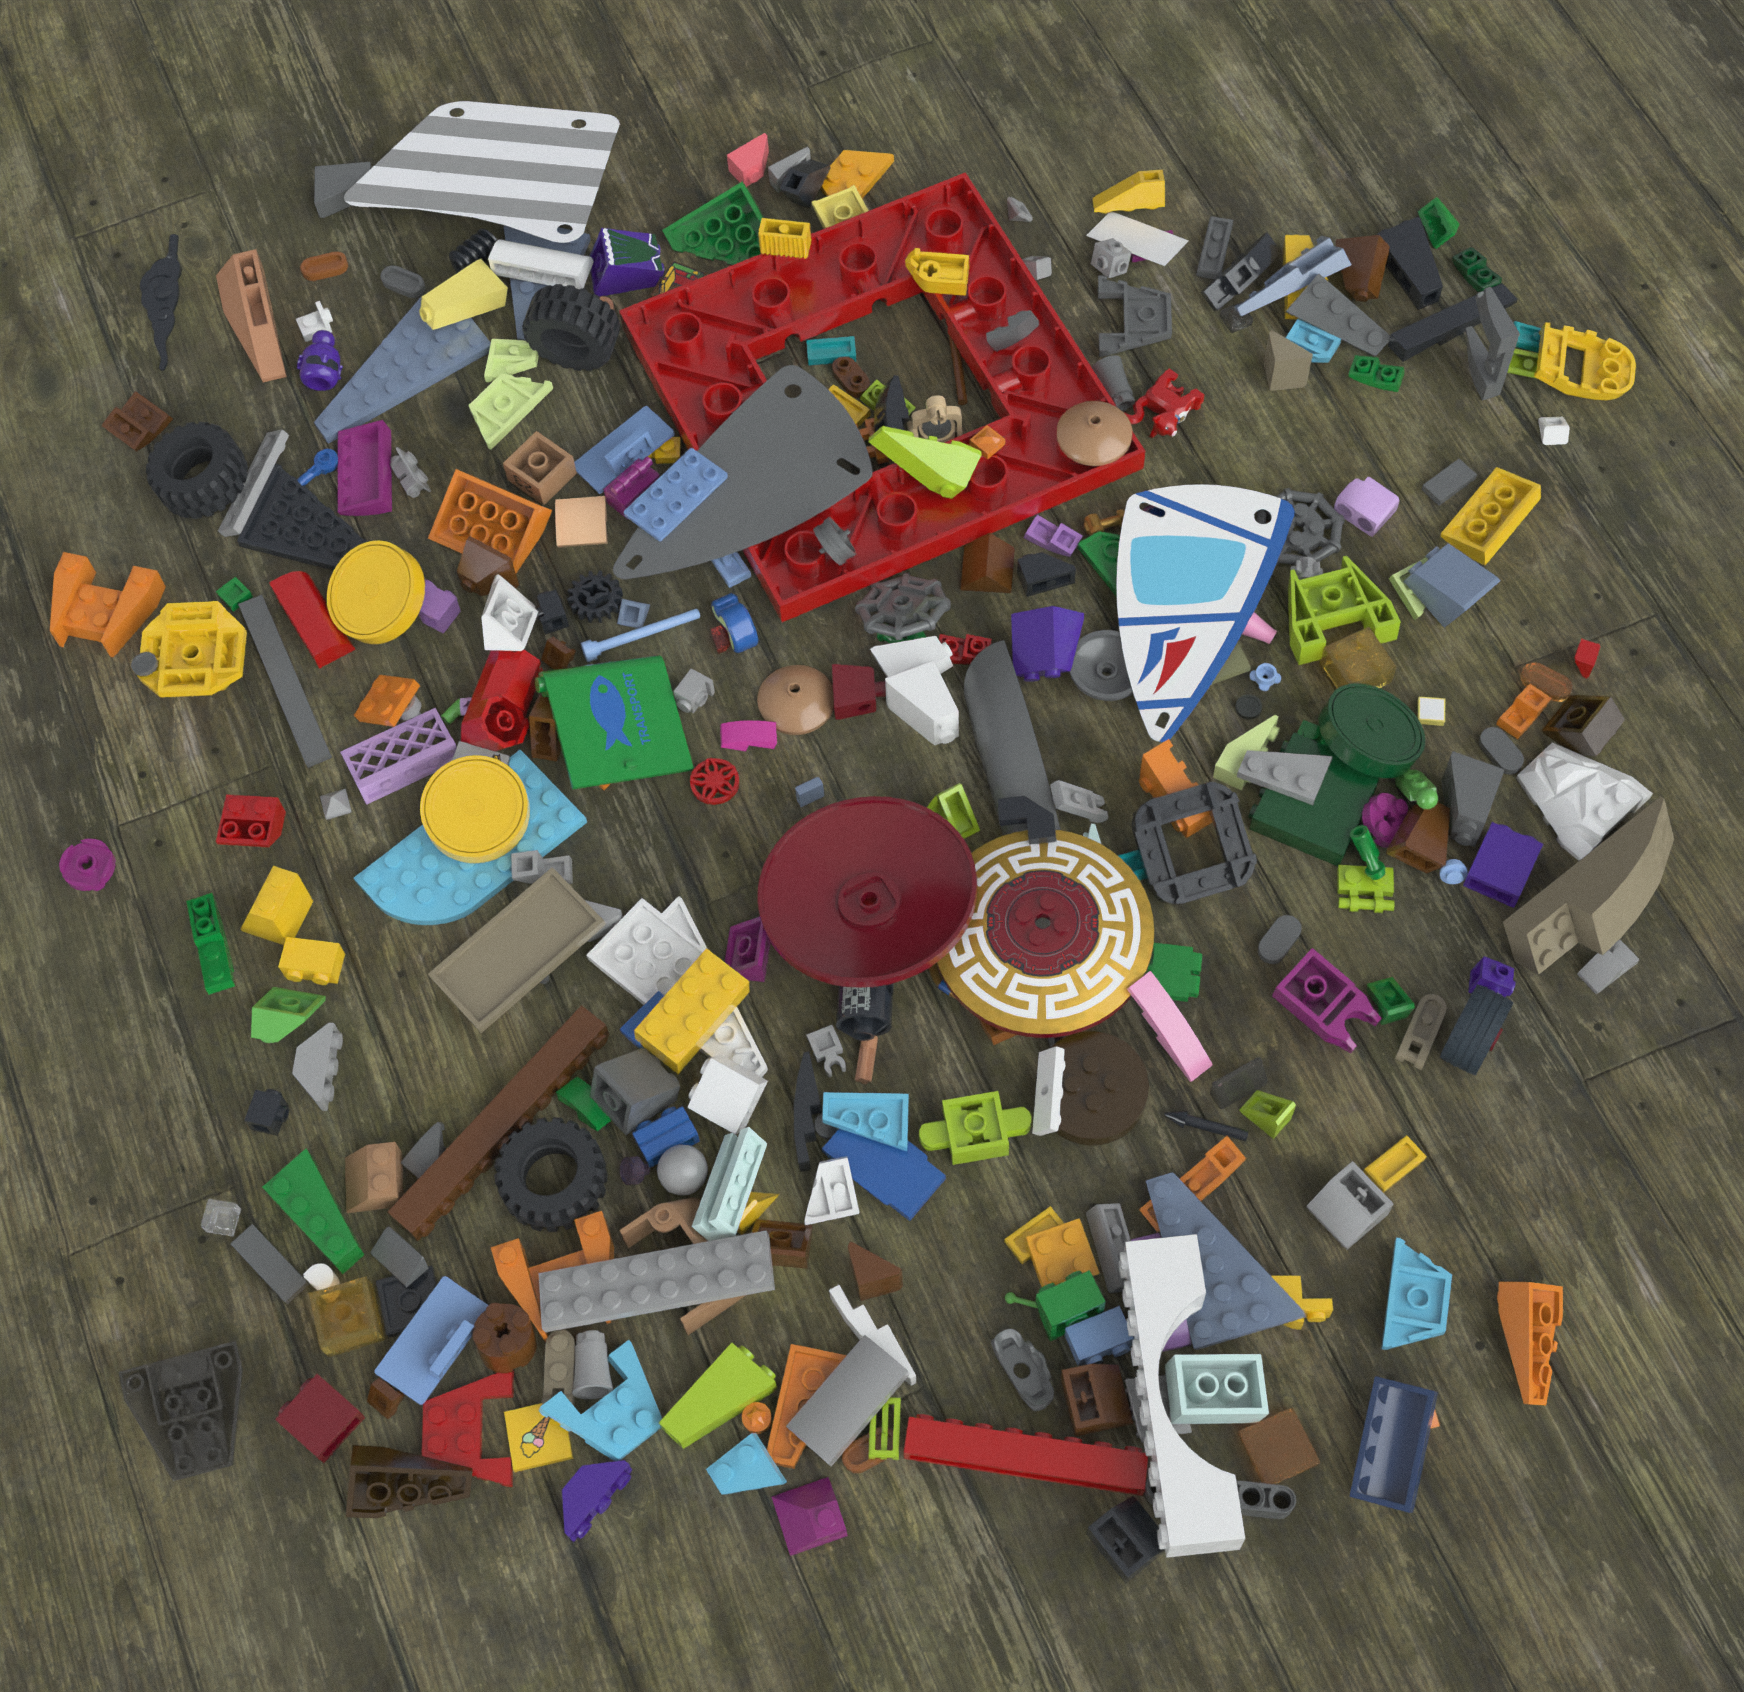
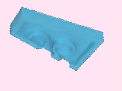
M824 1092L822 1118L824 1124L907 1151L909 1094Z

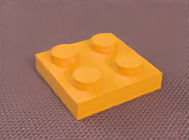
M1080 1218L1024 1238L1041 1287L1050 1283L1058 1285L1065 1282V1278L1076 1271L1084 1273L1090 1270L1092 1276L1100 1274Z

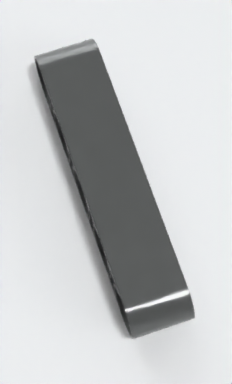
M1148 1478L1144 1495L1146 1500L1153 1505L1155 1497L1151 1491ZM1236 1480L1242 1515L1284 1519L1289 1516L1295 1507L1296 1496L1293 1490L1287 1486ZM1247 1492L1253 1493L1258 1499V1504L1254 1506L1247 1505L1243 1501L1242 1494ZM1283 1496L1286 1498L1288 1508L1280 1509L1276 1507L1273 1503V1497Z

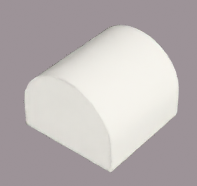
M315 1264L303 1274L309 1284L328 1300H331L337 1294L340 1281L329 1266Z

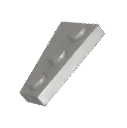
M1247 750L1237 777L1313 805L1332 756Z

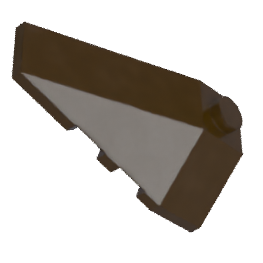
M353 1445L346 1517L381 1518L385 1517L387 1512L401 1509L407 1512L414 1510V1506L427 1503L438 1505L469 1498L473 1468L387 1447Z

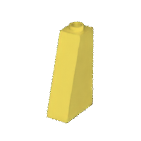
M482 259L476 260L422 296L421 308L419 310L420 317L435 330L504 307L508 287Z

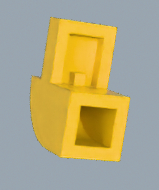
M1272 1276L1304 1310L1305 1318H1308L1309 1322H1323L1326 1318L1330 1317L1333 1311L1332 1299H1302L1301 1276ZM1304 1318L1283 1325L1301 1330Z

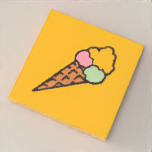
M542 1403L504 1412L514 1472L574 1459L569 1432L560 1427V1423L549 1416L546 1418L539 1412Z

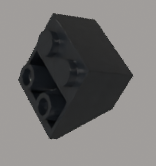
M1134 1495L1111 1508L1087 1529L1086 1535L1125 1584L1165 1552V1549H1159L1157 1537L1159 1526Z

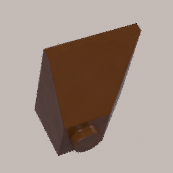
M471 536L468 537L457 569L461 587L469 593L475 592L480 596L489 595L494 577L499 574L517 589L519 582L511 557Z

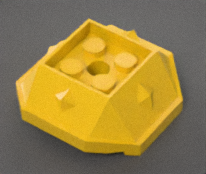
M218 601L167 603L160 611L161 614L152 620L142 632L140 653L150 652L154 654L158 660V666L152 674L147 676L137 675V677L159 697L213 695L218 691L226 690L231 683L243 677L247 632Z

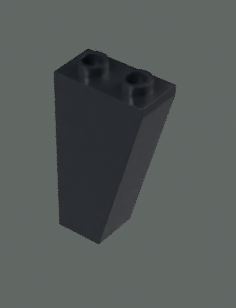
M1416 217L1411 220H1405L1397 226L1379 232L1377 235H1380L1390 246L1386 267L1415 307L1420 310L1439 302L1443 284L1421 219Z

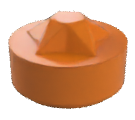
M753 1402L747 1405L742 1412V1422L745 1429L750 1433L756 1434L767 1431L772 1423L770 1409L760 1402Z

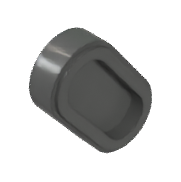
M388 266L381 272L382 283L387 289L409 298L419 297L425 291L424 280L418 274L398 266Z
M1496 727L1485 729L1479 739L1480 748L1496 767L1505 769L1504 774L1517 773L1524 762V757L1520 750L1503 730Z
M1284 915L1274 922L1259 943L1258 955L1262 961L1268 964H1277L1283 960L1300 937L1302 928L1297 918Z

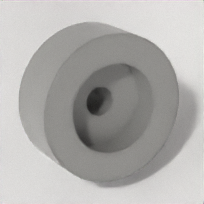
M415 695L400 717L402 720H409L421 715L419 712L421 701Z

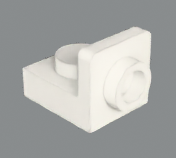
M320 301L315 302L318 311L296 319L305 342L312 340L313 334L318 330L332 332L329 323L333 319L328 308L323 309Z

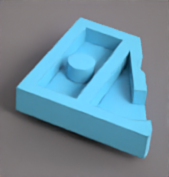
M1300 319L1296 320L1286 336L1288 340L1313 354L1311 362L1329 363L1341 343V338Z
M751 1433L706 1469L722 1495L783 1485L787 1482L756 1433Z

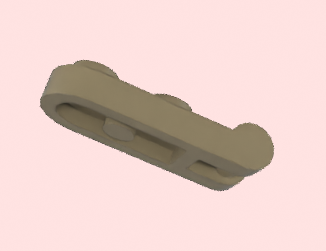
M1428 994L1421 998L1396 1055V1060L1400 1062L1408 1061L1414 1064V1068L1422 1070L1446 1013L1447 1006L1443 998L1435 994ZM1411 1044L1421 1048L1419 1054L1408 1050Z
M556 1330L546 1340L542 1405L554 1397V1391H564V1395L574 1406L575 1396L572 1394L575 1373L576 1342L571 1333L566 1330Z

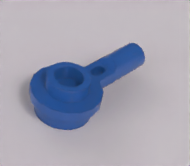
M332 449L319 451L315 455L314 465L297 479L298 482L305 486L321 473L326 475L334 471L338 467L337 453Z

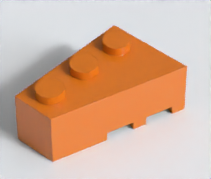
M1169 739L1142 756L1139 783L1146 793L1149 792L1154 798L1198 786L1197 782L1192 784L1183 770L1187 766L1183 760L1178 763L1170 751L1173 745ZM1210 811L1173 821L1171 824L1177 832H1182L1188 838L1211 824L1212 818Z

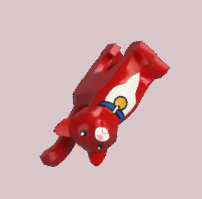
M1170 368L1159 376L1155 384L1147 390L1145 395L1133 404L1134 415L1124 413L1131 425L1142 421L1145 415L1143 407H1147L1159 414L1152 418L1154 425L1149 435L1150 438L1155 437L1157 434L1161 436H1175L1177 424L1185 420L1191 409H1200L1201 404L1204 402V394L1198 389H1193L1181 397L1184 388L1182 386L1180 388L1173 386L1171 381H1175L1178 378V374Z

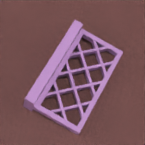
M436 708L347 748L341 751V754L367 805L435 773L442 766L452 761L457 746ZM435 718L436 723L432 729L423 728L425 722ZM406 731L412 732L409 740L399 739L401 733ZM419 733L429 735L425 743L415 742ZM435 737L446 739L436 745H432ZM382 742L389 743L385 751L375 750L378 744ZM395 744L405 746L401 755L391 753ZM411 748L421 749V752L408 756ZM358 753L365 754L361 763L350 760V757ZM371 756L381 757L377 766L367 764ZM388 759L397 760V763L387 768L384 767ZM364 770L374 772L372 775L360 780Z

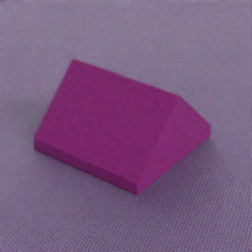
M761 917L730 927L725 963L749 981L765 982L771 942L766 935Z

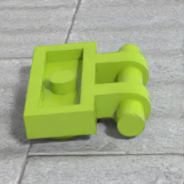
M1338 865L1337 894H1348V898H1338V908L1349 909V912H1358V909L1373 910L1374 913L1394 911V900H1384L1383 896H1393V868L1385 867V875L1378 880H1372L1365 873L1367 866ZM1358 895L1373 896V899H1361Z

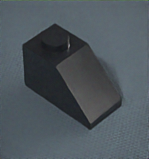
M1043 552L1027 554L1017 559V574L1027 597L1075 583V566Z

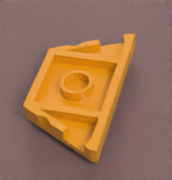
M843 150L830 165L831 169L820 190L828 197L855 185L863 199L892 165L894 155Z

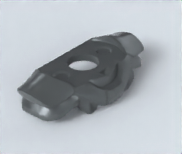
M1014 1329L1001 1331L991 1340L996 1358L1026 1404L1033 1411L1045 1409L1053 1401L1054 1388L1049 1382L1051 1374L1047 1369V1361L1044 1355L1029 1340L1025 1342L1018 1331ZM1018 1363H1023L1028 1366L1030 1375L1025 1379L1018 1378L1013 1372V1367Z

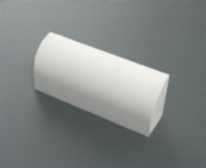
M505 240L496 241L488 258L491 270L498 276L551 286L555 284H562L563 286L572 285L577 289L584 288L593 265V259L589 256Z

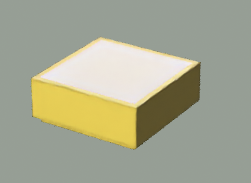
M1418 697L1417 718L1420 723L1444 726L1445 699Z

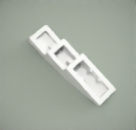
M840 1285L830 1289L829 1293L832 1302L860 1340L864 1335L870 1338L908 1370L910 1375L905 1381L911 1386L915 1384L916 1375L888 1324L877 1330L864 1304L853 1310Z

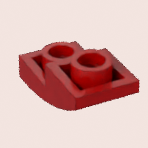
M940 634L938 640L941 644L946 642L953 655L950 656L952 664L970 665L982 650L991 645L992 639L966 634L965 639Z

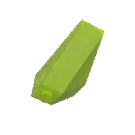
M882 426L869 437V443L924 486L950 499L966 488L981 457L980 450L962 442L953 440L951 444L937 442V437L929 436L928 439L914 437L913 432Z

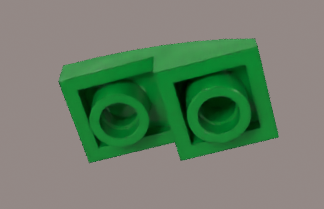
M1355 355L1348 375L1350 378L1368 386L1398 392L1404 376V367L1382 365L1377 357Z
M576 1077L556 1092L558 1100L575 1110L581 1122L598 1131L608 1124L611 1119L590 1097L591 1086L579 1077Z

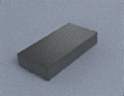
M1458 459L1423 484L1422 491L1440 506L1474 481L1477 474L1461 459Z

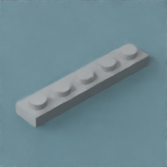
M281 429L266 434L247 472V480L243 482L244 488L241 494L238 493L236 495L237 499L231 504L218 530L224 537L241 534L279 455L286 447L285 443L289 435Z

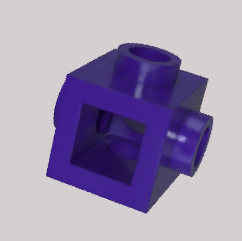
M1483 956L1470 971L1468 992L1472 994L1478 984L1503 995V997L1510 996L1516 984L1513 980L1514 968Z

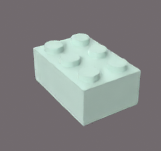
M1261 1354L1174 1355L1165 1364L1171 1424L1258 1423L1269 1414Z

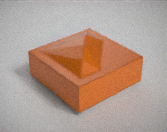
M988 425L970 439V446L980 450L986 459H989L1005 445V439Z

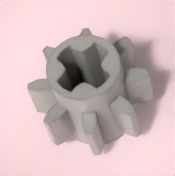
M1311 557L1300 558L1296 560V566H1291V570H1295L1299 580L1323 574L1320 562H1316Z

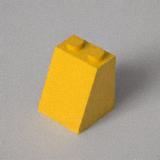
M273 866L241 927V931L281 945L285 944L286 937L295 938L313 903L299 875Z

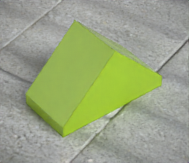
M1257 1090L1241 1107L1240 1112L1274 1139L1291 1120L1296 1105L1291 1100Z

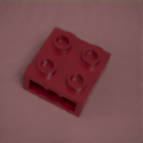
M316 1374L301 1385L300 1393L292 1401L286 1402L280 1408L279 1416L275 1420L321 1462L325 1463L366 1417L322 1377Z

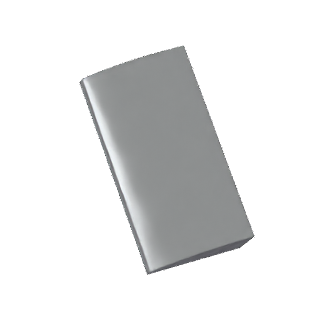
M864 1335L786 1427L832 1467L910 1374L893 1357Z

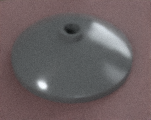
M1100 630L1082 637L1078 641L1072 668L1069 671L1071 679L1077 688L1084 694L1103 701L1120 700L1132 695L1133 690L1126 668L1120 632ZM1108 672L1110 676H1105L1102 673Z

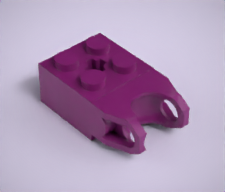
M1313 948L1282 980L1272 995L1273 998L1325 1042L1339 1046L1350 1054L1357 1045L1346 1031L1345 1021L1349 1018H1358L1376 1026L1381 1020V1017L1372 1008L1366 995L1355 987V983ZM1316 988L1318 992L1313 994L1309 990Z

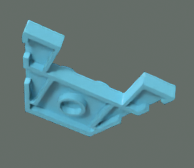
M630 1340L626 1341L608 1356L610 1364L625 1381L583 1414L576 1410L562 1391L539 1408V1412L546 1418L549 1416L560 1423V1427L579 1435L585 1439V1443L613 1461H620L661 1429L659 1424L662 1420L661 1414Z

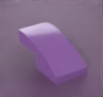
M1037 515L1023 538L1044 549L1070 557L1081 540L1082 535L1062 523L1057 527Z

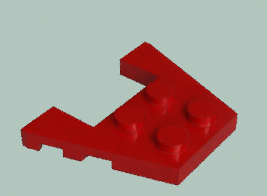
M514 1371L490 1375L425 1401L423 1404L422 1456L473 1468L472 1476L477 1479L499 1483L506 1487H513L511 1457L482 1459V1417L484 1399L514 1398Z

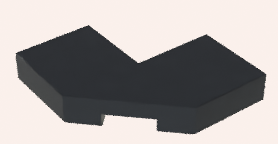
M1026 796L998 799L1000 826L1027 823L1029 845L1057 842L1053 813Z

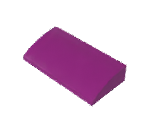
M383 420L338 431V513L340 515L366 516L392 512L391 430Z

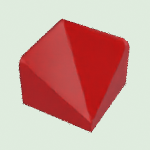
M1581 638L1576 650L1575 663L1583 678L1587 679L1595 665L1600 644Z

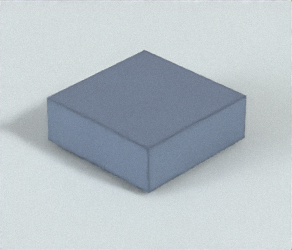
M819 777L795 788L796 798L800 807L824 797L823 783Z

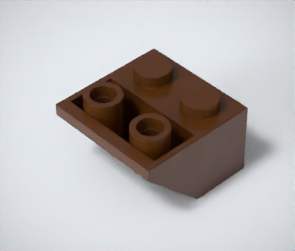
M1088 1364L1062 1370L1061 1382L1075 1437L1133 1424L1119 1365Z

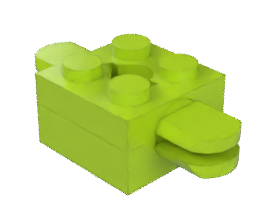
M998 1091L942 1100L944 1120L923 1124L919 1130L921 1146L926 1151L949 1148L953 1165L1008 1156V1138L1029 1133L1031 1114L1025 1107L1002 1110Z

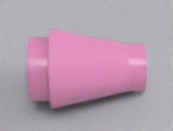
M1254 612L1242 635L1270 644L1277 631Z

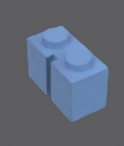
M1120 1306L1066 1327L1064 1333L1078 1367L1088 1364H1100L1103 1362L1102 1358L1105 1355L1121 1356L1130 1351L1129 1347L1132 1346V1340H1134L1133 1336L1128 1335L1127 1321Z

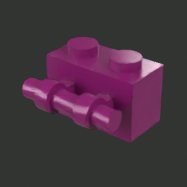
M646 456L643 460L638 458L604 488L607 504L624 517V510L660 477V474L650 467L653 462L649 457Z

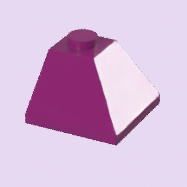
M829 1477L772 1496L790 1556L848 1536Z

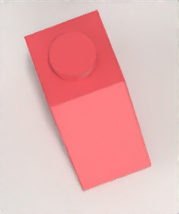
M765 133L727 155L729 172L740 183L743 181L746 187L764 177L769 153L768 138Z

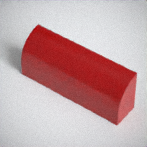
M302 571L290 572L269 582L275 597L319 669L356 650L348 636L333 623L328 611L327 602L308 573Z

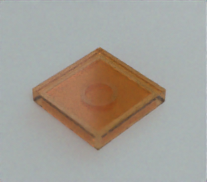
M1293 1407L1238 1432L1262 1483L1277 1484L1320 1464V1460Z

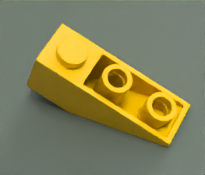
M1163 170L1139 171L1093 197L1094 212L1109 213L1117 210L1133 211L1142 208L1153 210L1158 207H1165Z

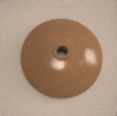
M1087 401L1074 405L1062 415L1057 425V441L1061 450L1070 459L1083 465L1101 466L1118 460L1126 453L1132 440V426L1128 417L1119 408L1106 402Z
M804 665L782 667L771 673L760 686L757 697L760 715L764 721L776 722V731L788 735L810 733L824 725L834 710L833 686L829 679L815 668ZM794 689H798V690H799V691L796 692V693L791 692V691L794 690Z

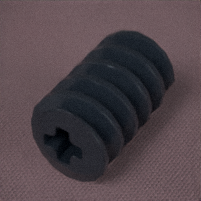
M480 228L477 234H473L470 236V239H466L463 245L457 246L456 250H452L449 253V259L455 271L458 273L479 259L487 263L489 260L486 254L490 256L494 244L498 241L497 238L488 230Z

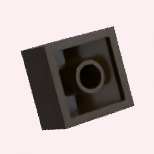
M1570 695L1543 728L1542 732L1566 749L1580 755L1597 756L1625 719L1611 696Z

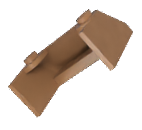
M692 1197L656 1205L620 1230L626 1246L630 1248L655 1230L667 1233L681 1225L693 1244L708 1242L707 1239L692 1227L701 1200ZM746 1295L700 1304L680 1318L687 1335H690Z

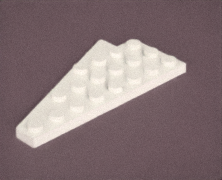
M680 896L663 913H660L641 898L586 956L590 962L644 1005L658 991L665 996L707 947ZM736 1007L701 1047L700 1051L710 1059L720 1054L762 1077L768 1071L767 1065Z

